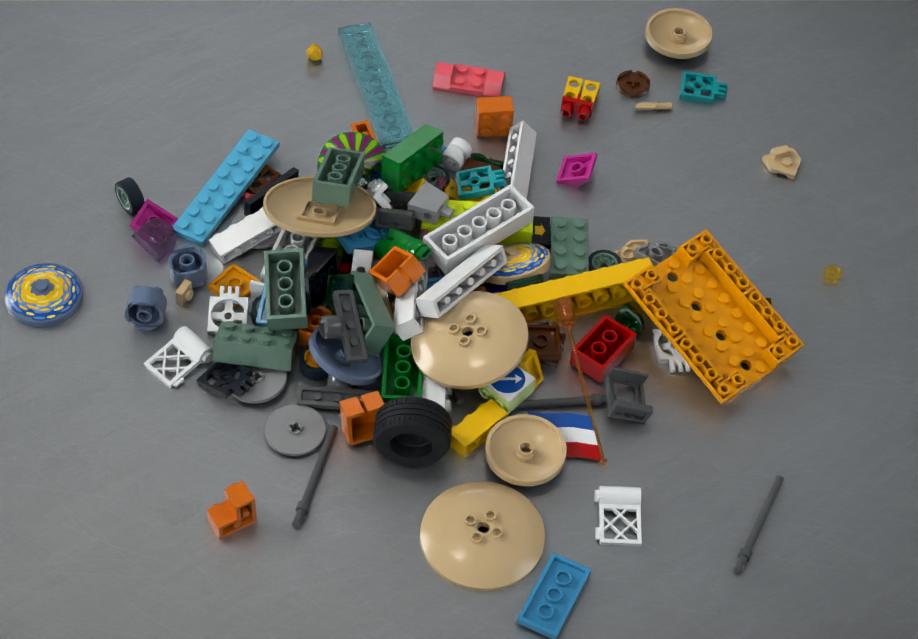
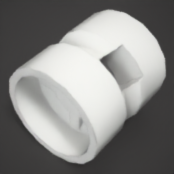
M456 137L452 139L448 148L442 154L443 159L441 163L451 171H459L465 163L464 161L472 152L471 145L462 138Z

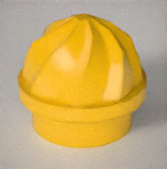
M316 43L312 44L305 51L307 58L313 61L320 60L323 55L321 47L317 46Z

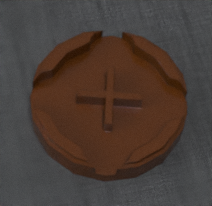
M627 70L618 75L616 87L626 97L639 98L648 93L650 79L640 71L632 72V70Z

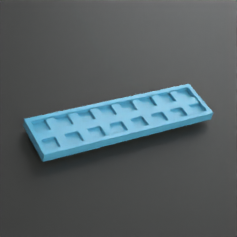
M248 129L172 226L171 232L203 247L280 147L279 141Z

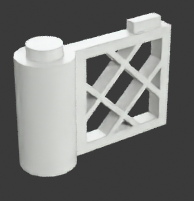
M183 326L176 331L171 341L144 363V366L170 389L172 387L177 388L185 381L184 377L199 364L209 363L213 359V348L187 326ZM173 346L178 350V355L167 356V352ZM189 359L192 362L186 367H180L181 360ZM167 360H177V367H166ZM156 361H163V368H154L152 364ZM166 372H176V376L171 381L165 378Z
M599 486L598 490L594 492V502H598L599 527L595 528V540H599V545L641 546V488ZM604 511H612L617 516L610 522L604 517ZM626 512H636V519L629 522L623 515ZM619 518L627 525L621 532L613 525ZM609 527L617 534L614 539H604V532ZM632 529L637 534V540H629L623 534Z

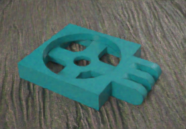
M683 71L679 99L713 104L714 99H726L728 85L716 82L717 76ZM696 85H700L701 88L698 89V88H696L695 86H696ZM684 88L694 90V94L686 93ZM708 91L711 92V94L709 96L701 95V92Z
M491 165L455 172L460 201L495 194V188L503 187L507 184L505 171L503 169L492 171ZM473 181H478V183L472 184ZM490 183L488 188L480 189L479 187L481 184ZM468 186L472 187L471 191L466 192L461 189Z

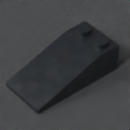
M316 246L308 254L305 272L307 314L313 313L335 289V282L339 281L337 248Z

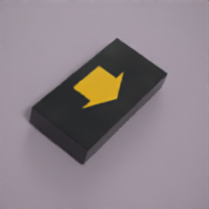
M533 216L531 243L550 249V217Z

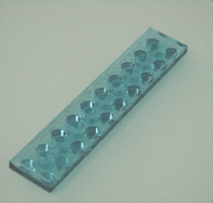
M371 22L339 27L340 39L379 143L384 150L393 148L414 133Z

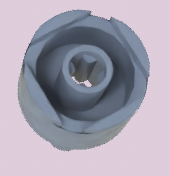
M184 245L174 249L171 256L169 255L168 257L171 282L177 289L185 279L192 282V288L203 286L207 278V263L204 252L201 249L200 251L195 249L191 245Z
M134 286L129 294L125 309L126 320L129 323L131 321L135 324L134 327L142 330H152L157 325H161L167 306V298L163 294V290L159 287Z

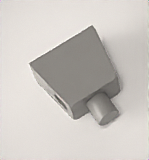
M426 181L408 203V211H413V218L436 224L442 216L451 219L455 212L454 209L448 207L449 196Z

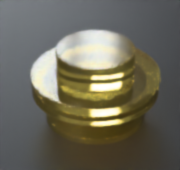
M829 265L825 267L823 274L828 282L835 283L841 279L842 270L837 266Z

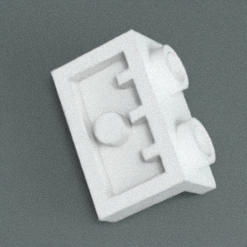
M381 179L371 181L366 191L370 193L381 208L392 209V206L389 204L391 200L383 193L388 188V185Z

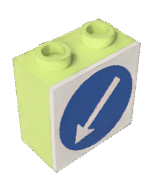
M517 365L512 372L499 381L479 387V393L483 398L495 401L509 414L534 392L536 378Z

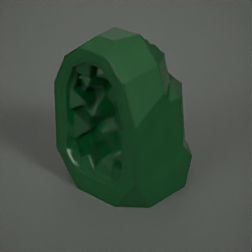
M629 303L625 304L614 318L615 321L637 334H641L644 330L645 325L642 315Z

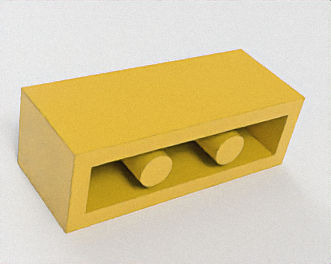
M492 399L480 404L477 410L472 414L466 415L461 423L452 426L450 446L462 457H467L486 441L494 425L508 417V412Z

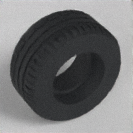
M414 396L398 397L386 402L378 409L375 415L373 443L378 452L392 462L407 466L429 465L439 461L449 451L452 419L449 413L435 401Z

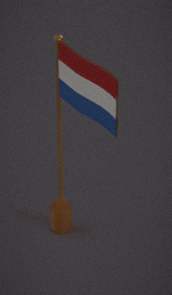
M559 298L553 302L558 326L568 331L589 416L574 413H540L527 410L529 415L539 416L550 421L560 430L566 442V458H585L606 464L607 459L604 458L571 327L577 321L571 298Z

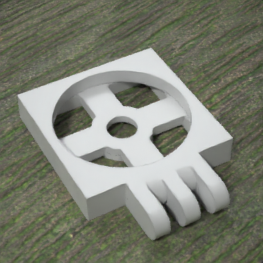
M220 286V296H210L208 334L216 335L219 329L213 323V320H221L222 322L242 321L241 324H247L249 298L239 297L240 286L235 287V293H232V286H228L227 293H224L225 287ZM217 304H225L224 311L213 312ZM233 304H240L244 309V313H235L233 311ZM230 313L232 317L230 319H226L224 317L225 314Z
M653 329L652 337L658 363L668 364L670 373H675V366H677L678 372H683V366L686 372H690V366L679 352L671 347L670 341L668 343L658 342L661 336H665L660 329ZM663 351H668L672 353V356L664 353Z

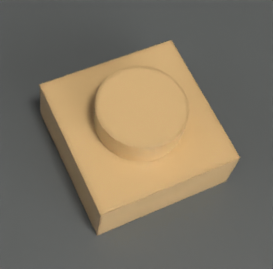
M185 279L175 292L177 305L183 307L187 301L192 299L194 291L192 290L191 281Z

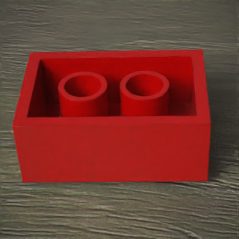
M605 314L571 350L569 364L602 383L611 368L617 367L634 349L637 333Z

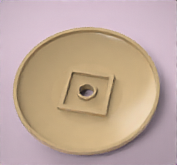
M315 176L298 177L278 183L266 193L263 201L265 215L271 222L286 231L310 237H339L353 234L371 224L376 215V202L374 198L360 186H357L349 207H338L333 204H320L312 201V187Z
M472 291L440 318L424 317L423 332L411 337V351L419 370L433 382L449 388L474 389L499 381L517 367L526 353L529 332L522 312L508 299L489 292ZM465 332H473L470 336L464 335Z
M472 481L451 487L432 501L422 519L420 541L422 551L428 563L445 580L468 590L495 591L517 584L535 569L544 551L545 528L536 507L520 492L495 482ZM486 527L489 531L481 533L478 531V528Z

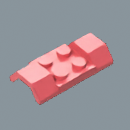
M437 62L432 89L479 97L501 96L505 72L468 65Z

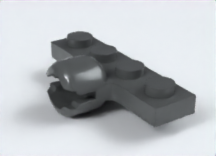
M334 290L332 296L336 315L322 316L319 322L320 335L324 339H340L342 341L347 364L366 363L368 357L353 290Z
M328 374V381L325 387L299 385L297 405L340 410L339 401L353 397L360 399L361 395L375 391L354 390L351 388V384L340 381Z

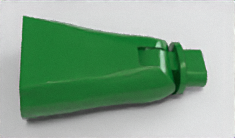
M392 228L387 233V239L383 238L375 245V253L380 260L394 246L413 254L418 261L425 260L432 252L431 248L420 239L413 238L395 228Z

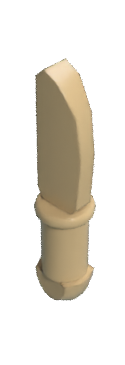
M642 102L636 104L634 109L670 110L673 108V105L670 102Z

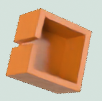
M512 97L476 98L474 123L477 138L509 136V130L513 126L514 118Z
M394 246L368 273L373 275L380 288L399 298L407 292L411 286L410 283L418 281L426 270L413 254Z
M375 391L361 395L360 399L353 397L339 401L342 431L349 446L373 440L375 415L384 404L379 392Z

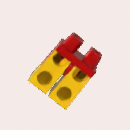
M568 76L561 103L562 116L569 118L571 114L578 115L577 118L581 121H586L588 117L591 118L599 96L601 83L585 80L583 86L584 79ZM576 82L579 84V86L573 87L570 86V83ZM594 86L596 89L594 91L588 90L587 87Z

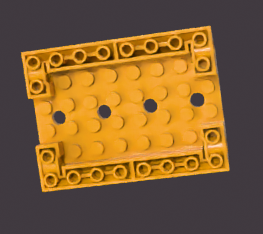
M707 229L679 246L673 255L656 266L651 264L622 283L721 404L733 400L784 364L804 346V343ZM667 275H672L676 281H670ZM692 304L698 305L700 311L694 310ZM716 334H722L724 336V340H719L716 337ZM741 363L747 364L749 370H744L741 367Z

